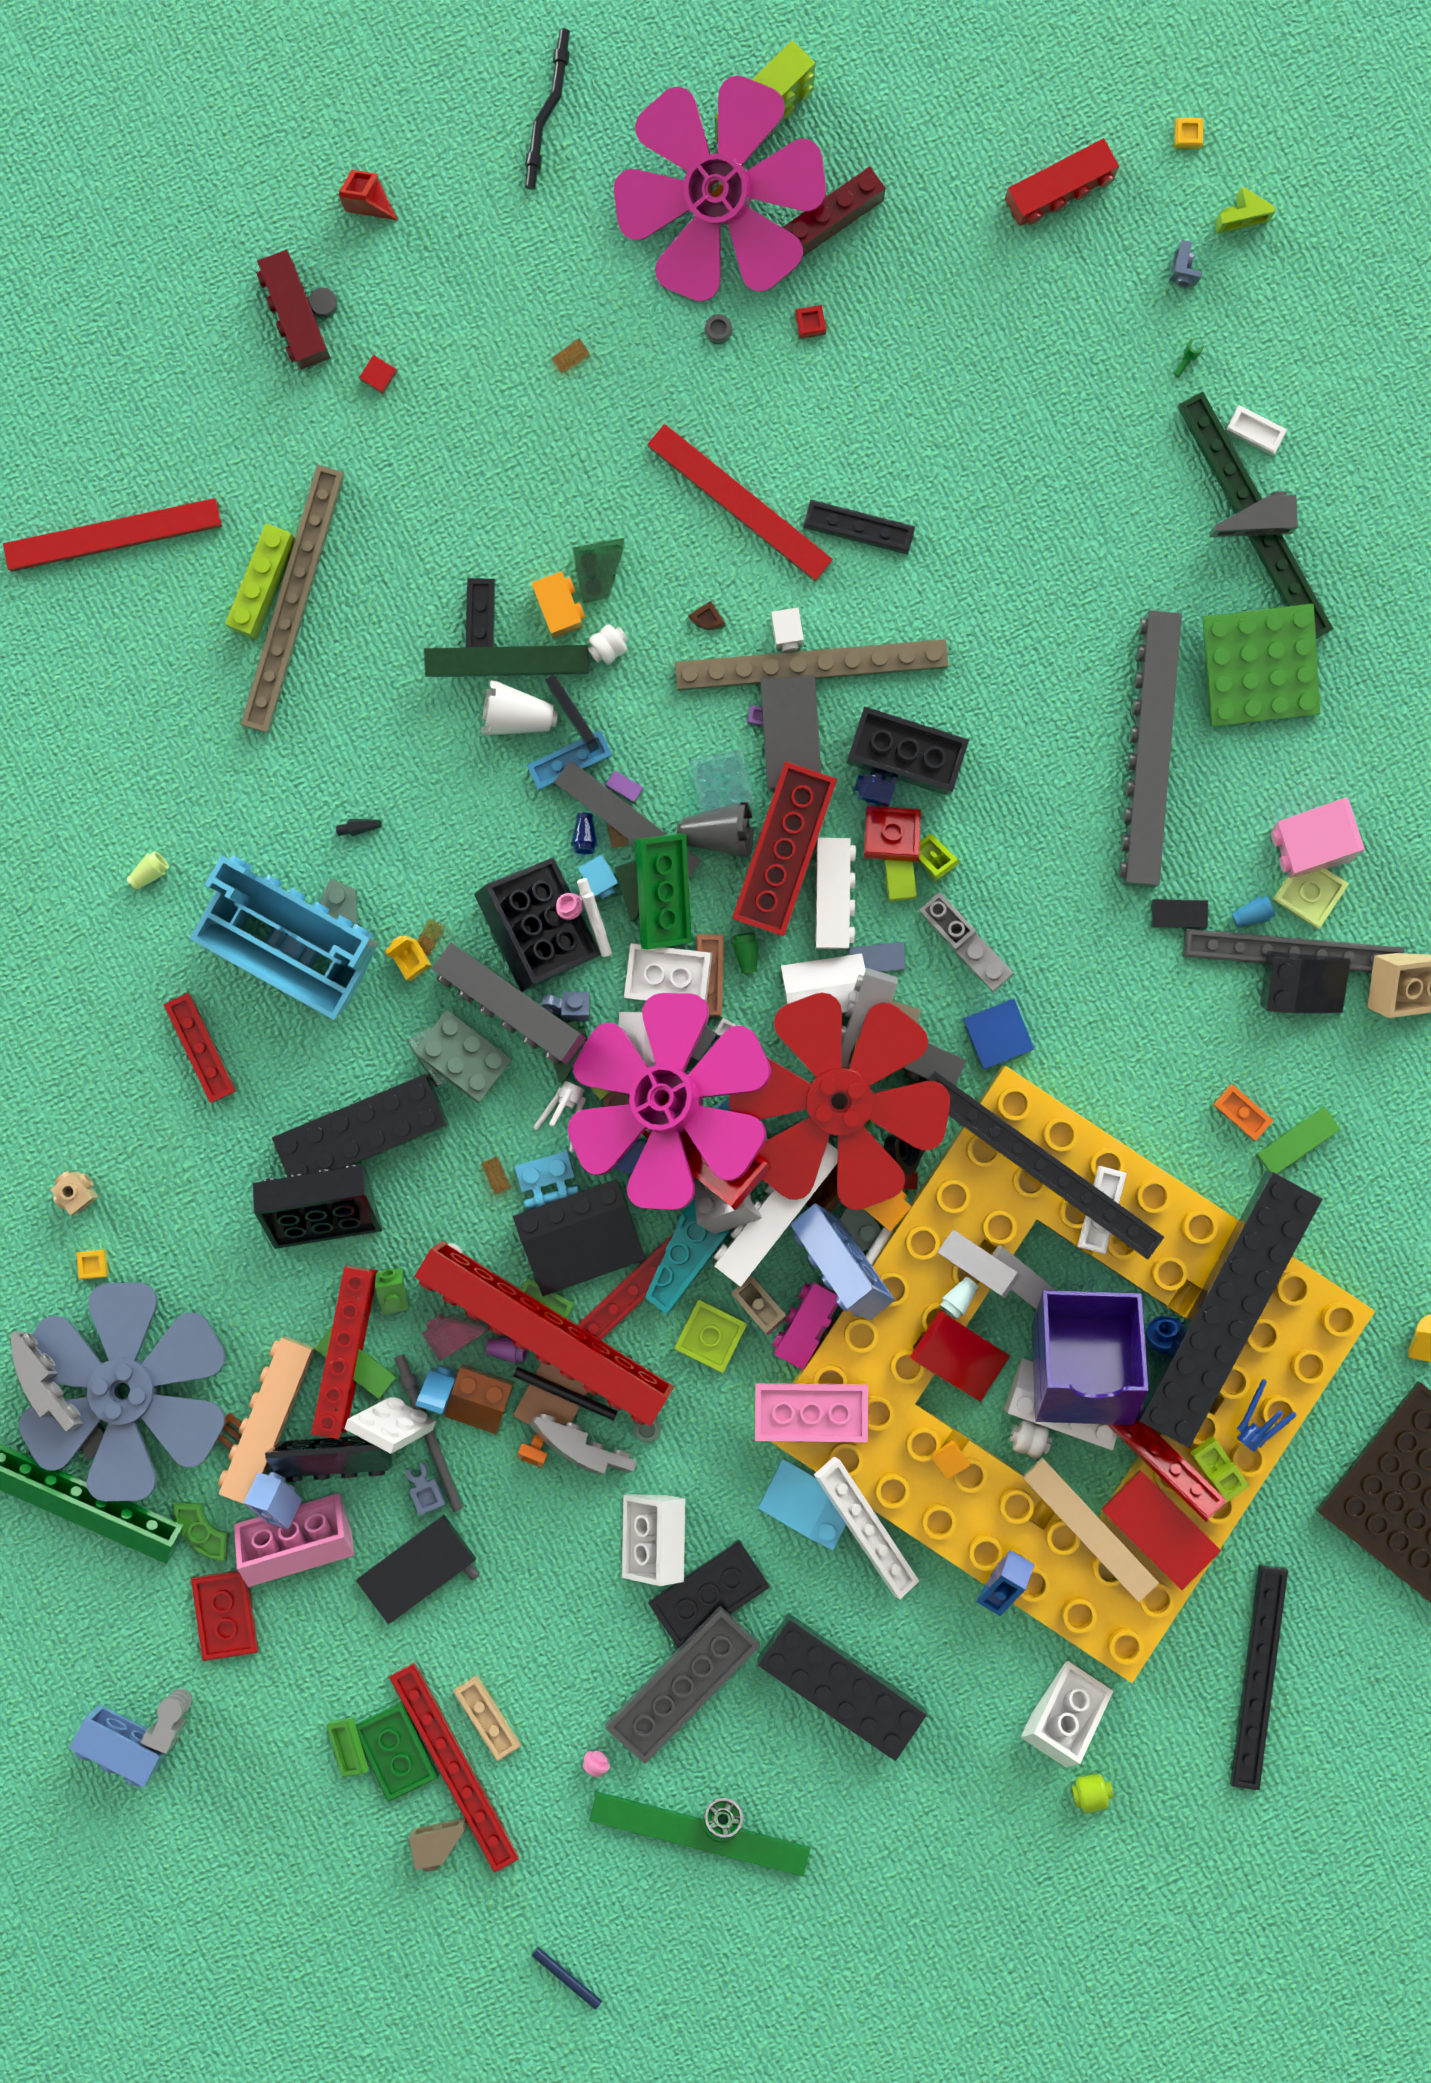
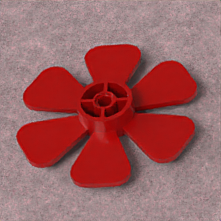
M821 992L781 1007L775 1014V1031L815 1077L809 1083L767 1057L771 1067V1077L767 1085L755 1092L732 1094L729 1096L731 1112L751 1115L759 1120L806 1109L810 1117L765 1141L758 1156L766 1161L771 1168L762 1180L788 1199L798 1200L804 1198L811 1192L829 1136L832 1134L838 1135L837 1193L842 1204L849 1209L859 1210L895 1197L904 1188V1172L863 1125L870 1120L920 1150L934 1149L943 1141L950 1108V1095L941 1083L935 1081H924L872 1093L869 1086L919 1059L928 1047L926 1032L919 1024L893 1004L884 1002L875 1004L865 1016L850 1066L846 1068L841 1067L842 1010L837 998L831 994ZM837 1093H842L847 1098L846 1104L841 1108H836L831 1104L832 1097Z

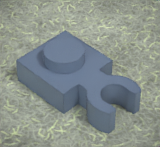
M424 1462L419 1464L421 1469V1475L419 1476L414 1475L411 1468L406 1469L408 1480L415 1483V1487L410 1488L409 1492L419 1516L446 1504L436 1478L427 1479L428 1468Z

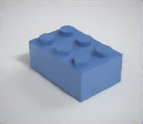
M100 1704L85 1717L69 1748L75 1751V1755L80 1759L92 1760L100 1764V1768L105 1772L117 1773L125 1777L127 1783L145 1787L157 1773L166 1754L141 1744L142 1738L148 1729Z

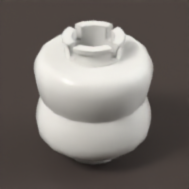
M606 625L599 633L589 638V643L592 647L588 648V651L591 652L590 654L597 663L602 660L603 663L609 665L618 656L627 652L625 642L629 640L619 626L614 629L611 625Z
M1023 1420L1019 1426L1014 1425L1011 1431L1013 1436H1010L1009 1441L1013 1442V1450L1016 1453L1026 1454L1033 1459H1038L1042 1453H1048L1052 1437H1048L1049 1430L1047 1427Z

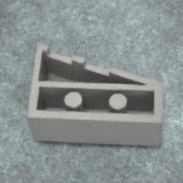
M693 1176L697 1224L709 1232L717 1234L762 1219L759 1211L754 1207L751 1194L734 1210Z

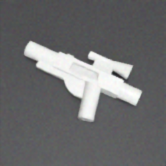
M580 879L577 881L580 890L579 897L583 901V906L587 912L602 957L612 954V950L606 936L594 893L591 891L588 879Z

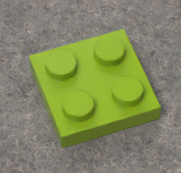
M698 1299L674 1349L723 1373L747 1326V1322Z

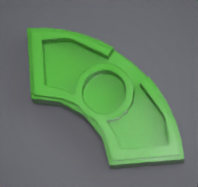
M175 1502V1521L184 1525L181 1535L201 1555L225 1562L228 1554L229 1532L218 1530L210 1524L204 1513L203 1503Z

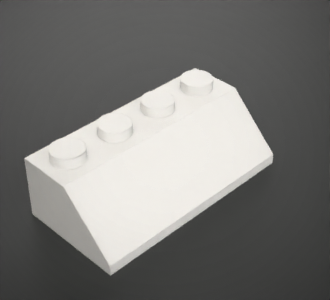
M1021 1357L1004 1410L1008 1414L1113 1450L1118 1435L1106 1424L1035 1422L1033 1361Z

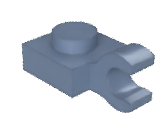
M562 992V999L554 995H543L542 1007L553 1015L561 1014L562 1021H589L590 992Z

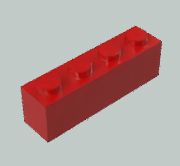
M1103 138L1008 187L1005 200L1019 226L1026 223L1032 225L1038 222L1043 217V214L1051 210L1053 213L1064 208L1068 201L1074 198L1080 200L1086 197L1091 192V189L1097 186L1103 188L1115 180L1114 177L1119 165Z

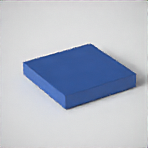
M1015 999L963 1018L982 1069L1034 1050Z

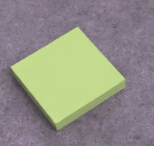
M1321 869L1298 877L1289 878L1287 876L1272 901L1319 930L1349 883L1327 869Z

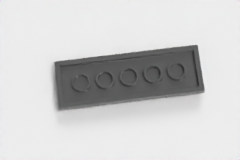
M719 1606L605 1723V1729L646 1764L760 1647V1642Z

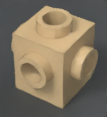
M64 1172L55 1179L56 1185L50 1189L54 1194L52 1198L57 1206L61 1209H66L70 1215L79 1214L99 1198L92 1188L94 1186L92 1180L85 1173L81 1174L80 1172Z

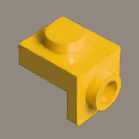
M399 936L392 940L390 946L384 950L386 956L395 960L407 981L411 982L432 966L417 940L411 937Z

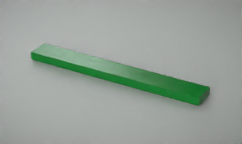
M596 1791L589 1819L591 1822L799 1876H804L810 1852L809 1846L740 1829L735 1838L728 1842H715L704 1832L702 1818Z

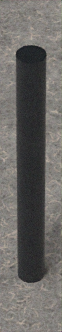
M517 1366L513 1377L612 1421H614L617 1415V1410Z

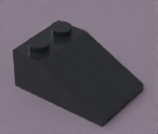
M1267 951L1260 1005L1266 1011L1343 1013L1351 959Z

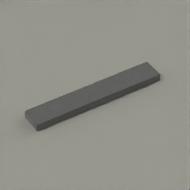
M571 760L554 782L634 844L635 839L667 835ZM687 850L689 877L701 860Z

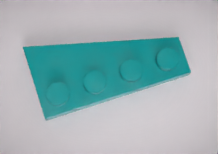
M693 1197L691 1203L685 1207L682 1215H680L676 1230L667 1245L666 1253L657 1268L645 1298L668 1315L734 1228L713 1234L698 1225L695 1197Z

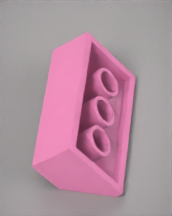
M340 1493L300 1504L288 1530L266 1523L260 1517L234 1524L237 1570L248 1587L354 1556L352 1532Z

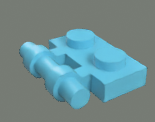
M568 1151L515 1166L521 1191L533 1190L534 1198L524 1200L527 1211L579 1193L577 1185L567 1188L565 1180L575 1177ZM553 1183L557 1184L558 1191L543 1195L542 1186Z

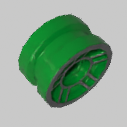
M727 1798L716 1799L710 1803L703 1815V1830L715 1842H728L735 1838L742 1827L743 1814L739 1805L733 1800ZM722 1815L726 1816L727 1824L721 1825L718 1822V1818L722 1817Z

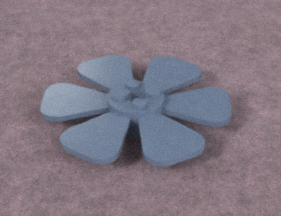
M106 1283L99 1285L92 1291L89 1296L88 1305L109 1361L102 1363L72 1323L64 1317L49 1316L43 1319L32 1334L38 1342L36 1347L42 1354L46 1353L55 1363L53 1368L58 1374L50 1382L87 1388V1397L65 1400L68 1404L71 1403L78 1409L81 1414L79 1419L83 1424L75 1431L66 1432L53 1415L39 1417L35 1409L30 1407L22 1413L19 1420V1430L38 1465L46 1470L55 1471L64 1468L70 1463L102 1420L107 1422L108 1425L87 1476L88 1491L94 1498L101 1501H136L151 1495L157 1483L155 1469L136 1422L143 1420L179 1465L188 1468L204 1463L224 1429L226 1418L223 1409L217 1403L211 1401L161 1395V1385L214 1376L222 1370L226 1361V1354L208 1320L203 1315L188 1312L180 1315L173 1322L144 1361L137 1359L157 1309V1294L152 1287L144 1283ZM123 1384H127L130 1388L126 1399L120 1393V1388Z

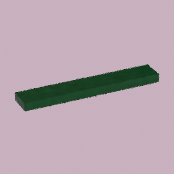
M588 645L424 648L425 677L589 674Z

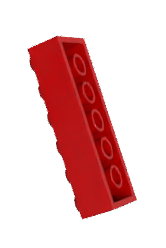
M787 761L784 762L731 919L780 936L785 935L837 778Z

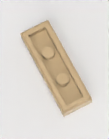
M478 1675L473 1676L453 1690L497 1762L521 1747L520 1741Z

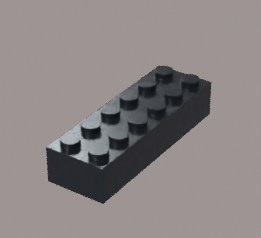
M424 1074L271 1138L287 1177L293 1174L305 1175L316 1173L322 1169L335 1170L357 1164L449 1125V1122L430 1076Z
M789 1612L757 1658L759 1667L895 1762L927 1716L924 1706Z

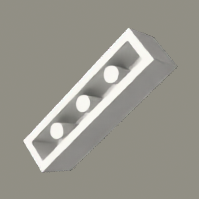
M817 838L815 949L848 950L849 943H854L855 929L854 927H849L850 916L855 915V900H850V889H855V873L850 872V862H855L856 847L855 845H850L851 838Z

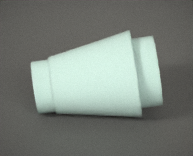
M965 1277L963 1281L941 1298L943 1302L939 1305L940 1308L957 1320L960 1315L964 1316L979 1286L970 1278Z

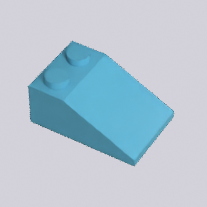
M782 1458L758 1509L809 1539L834 1550L846 1523L814 1474Z

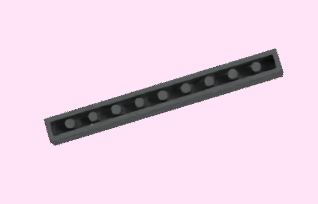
M1149 610L1144 618L1140 619L1139 635H1143L1142 645H1138L1136 660L1141 663L1140 672H1136L1134 688L1138 689V699H1134L1132 705V715L1136 716L1135 726L1131 727L1130 742L1134 743L1133 753H1129L1127 766L1132 771L1131 780H1127L1125 796L1129 797V807H1125L1123 813V823L1127 824L1126 834L1122 835L1121 851H1125L1124 862L1121 861L1119 865V878H1123L1122 885L1151 888L1160 885L1182 613Z

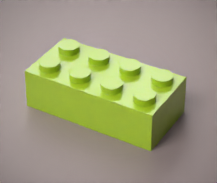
M792 40L752 80L771 87L780 93L785 104L783 116L785 120L792 114L795 105L801 99L804 101L812 94L816 62ZM718 114L715 116V140L717 142Z

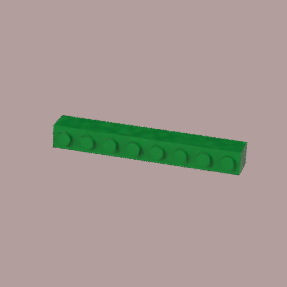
M0 1444L1 1491L165 1564L169 1562L180 1543L184 1525L130 1501L97 1500L88 1491L85 1481L60 1470H46L40 1467L35 1459Z

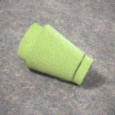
M156 851L151 854L147 853L131 875L127 877V880L133 888L139 890L141 887L164 876L169 865Z

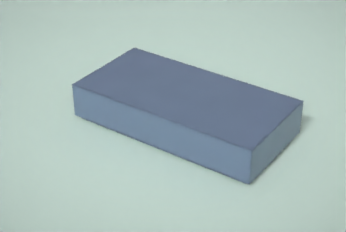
M903 942L849 948V955L862 953L865 969L869 968L879 972L906 969Z

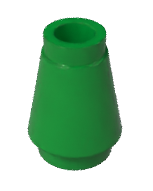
M755 933L734 935L732 945L741 968V973L757 972L759 939H756Z

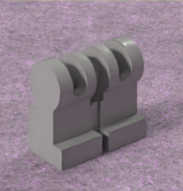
M183 1688L175 1689L159 1704L157 1709L159 1719L145 1732L141 1744L167 1754L179 1741L187 1719L182 1717L193 1702L192 1695L188 1690Z

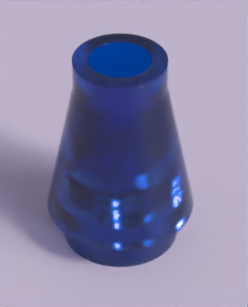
M582 812L577 814L571 841L574 853L593 854L595 853V847L598 846L593 814Z

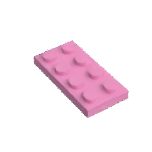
M755 1383V1441L868 1442V1385Z

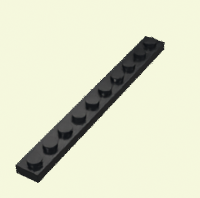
M934 1071L928 1081L941 1083L947 1089L950 1095L949 1117L1147 1260L1151 1257L1164 1239L1163 1235Z

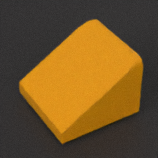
M954 1440L931 1455V1458L946 1479L971 1465Z

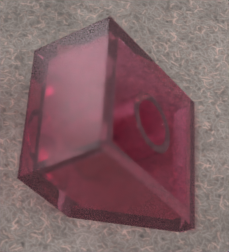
M441 1313L425 1324L428 1329L422 1335L438 1360L441 1361L488 1331L490 1325L483 1320L477 1321L470 1317L452 1313L445 1317Z

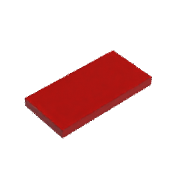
M939 1311L909 1358L981 1402L1010 1358V1355L944 1312Z
M1141 1470L1101 1508L1181 1590L1221 1552Z

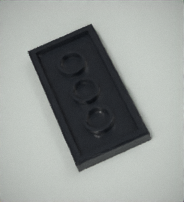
M443 1514L358 1577L356 1582L389 1625L472 1564L477 1558Z
M738 1540L686 1575L684 1582L671 1585L649 1600L648 1604L679 1648L719 1606L731 1614L770 1588V1585L741 1541Z

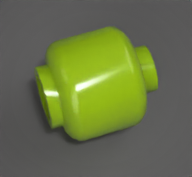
M1099 1773L1077 1777L1075 1785L1071 1786L1076 1808H1081L1086 1814L1107 1810L1109 1808V1799L1114 1798L1111 1782H1105L1103 1776Z

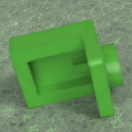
M390 1268L377 1272L375 1290L382 1314L410 1310V1302L404 1284L403 1269Z

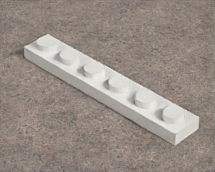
M833 1457L814 1476L894 1597L901 1599L919 1580L840 1459Z

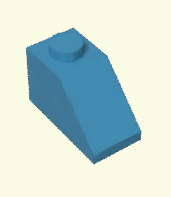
M440 1365L437 1366V1369L431 1368L415 1406L443 1414L447 1409L457 1375L453 1374V1370Z

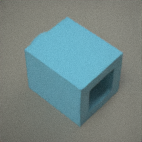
M602 855L578 868L583 878L588 879L595 899L601 897L604 900L617 892L615 888L619 884Z

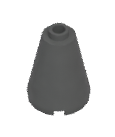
M740 802L684 817L682 822L677 825V833L686 834L687 846L749 857V854L752 853L754 827H750L749 819L753 818L750 804L748 802Z

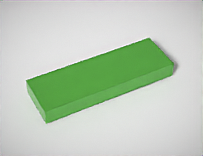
M1321 1107L1261 1149L1256 1155L1268 1172L1278 1174L1335 1134L1340 1128L1327 1109Z
M332 1327L314 1348L325 1358L327 1356ZM359 1349L353 1380L380 1399L397 1376L365 1351Z

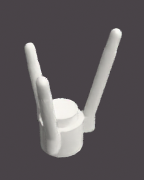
M565 1081L562 1088H558L555 1097L534 1125V1129H539L557 1103L559 1105L549 1123L550 1126L555 1125L564 1107L573 1109L577 1105L575 1114L581 1111L586 1101V1098L582 1097L584 1089ZM570 1142L569 1151L573 1153L574 1148L572 1143Z

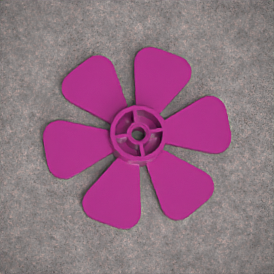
M738 75L729 77L722 83L718 94V153L710 154L696 100L693 94L685 88H669L638 116L635 124L638 140L644 146L687 172L685 179L680 180L638 169L622 171L614 183V198L621 232L632 240H643L688 211L695 215L656 263V277L665 288L697 301L710 300L717 294L721 282V225L728 224L742 278L750 289L758 292L767 291L778 284L800 264L803 257V246L800 239L749 208L751 200L754 199L810 212L819 208L826 197L827 188L823 156L817 144L809 139H798L791 142L749 170L743 166L784 116V100L780 93L773 88ZM716 182H721L724 188L723 193L718 197H714L712 187Z
M659 993L648 998L642 1010L643 1022L656 1065L651 1067L646 1065L632 1041L620 1026L613 1023H603L597 1026L584 1044L573 1065L575 1078L581 1084L588 1087L629 1094V1104L578 1111L570 1119L567 1131L582 1167L593 1175H603L616 1166L647 1128L652 1130L627 1185L628 1197L634 1205L644 1209L680 1210L691 1203L695 1194L694 1181L680 1133L685 1131L688 1133L712 1172L718 1178L726 1181H735L741 1178L747 1172L765 1143V1126L758 1118L751 1115L702 1106L703 1098L761 1090L770 1080L771 1067L755 1033L745 1026L736 1025L726 1030L694 1069L687 1074L684 1071L708 1022L709 1007L704 999L695 994ZM668 1093L669 1101L662 1106L664 1095Z

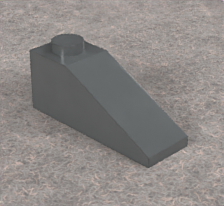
M1286 491L1273 492L1271 496L1265 497L1216 524L1209 532V536L1234 537L1292 534L1298 528L1296 495H1287Z

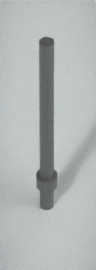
M405 1354L395 1357L394 1360L401 1375V1379H399L403 1390L406 1389L413 1409L424 1411L427 1414L426 1409L415 1406L419 1396L416 1385L419 1383L415 1373H411ZM433 1430L424 1435L452 1511L455 1512L462 1509L463 1506Z

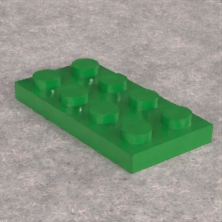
M677 833L635 839L641 949L649 950L692 943L686 834Z

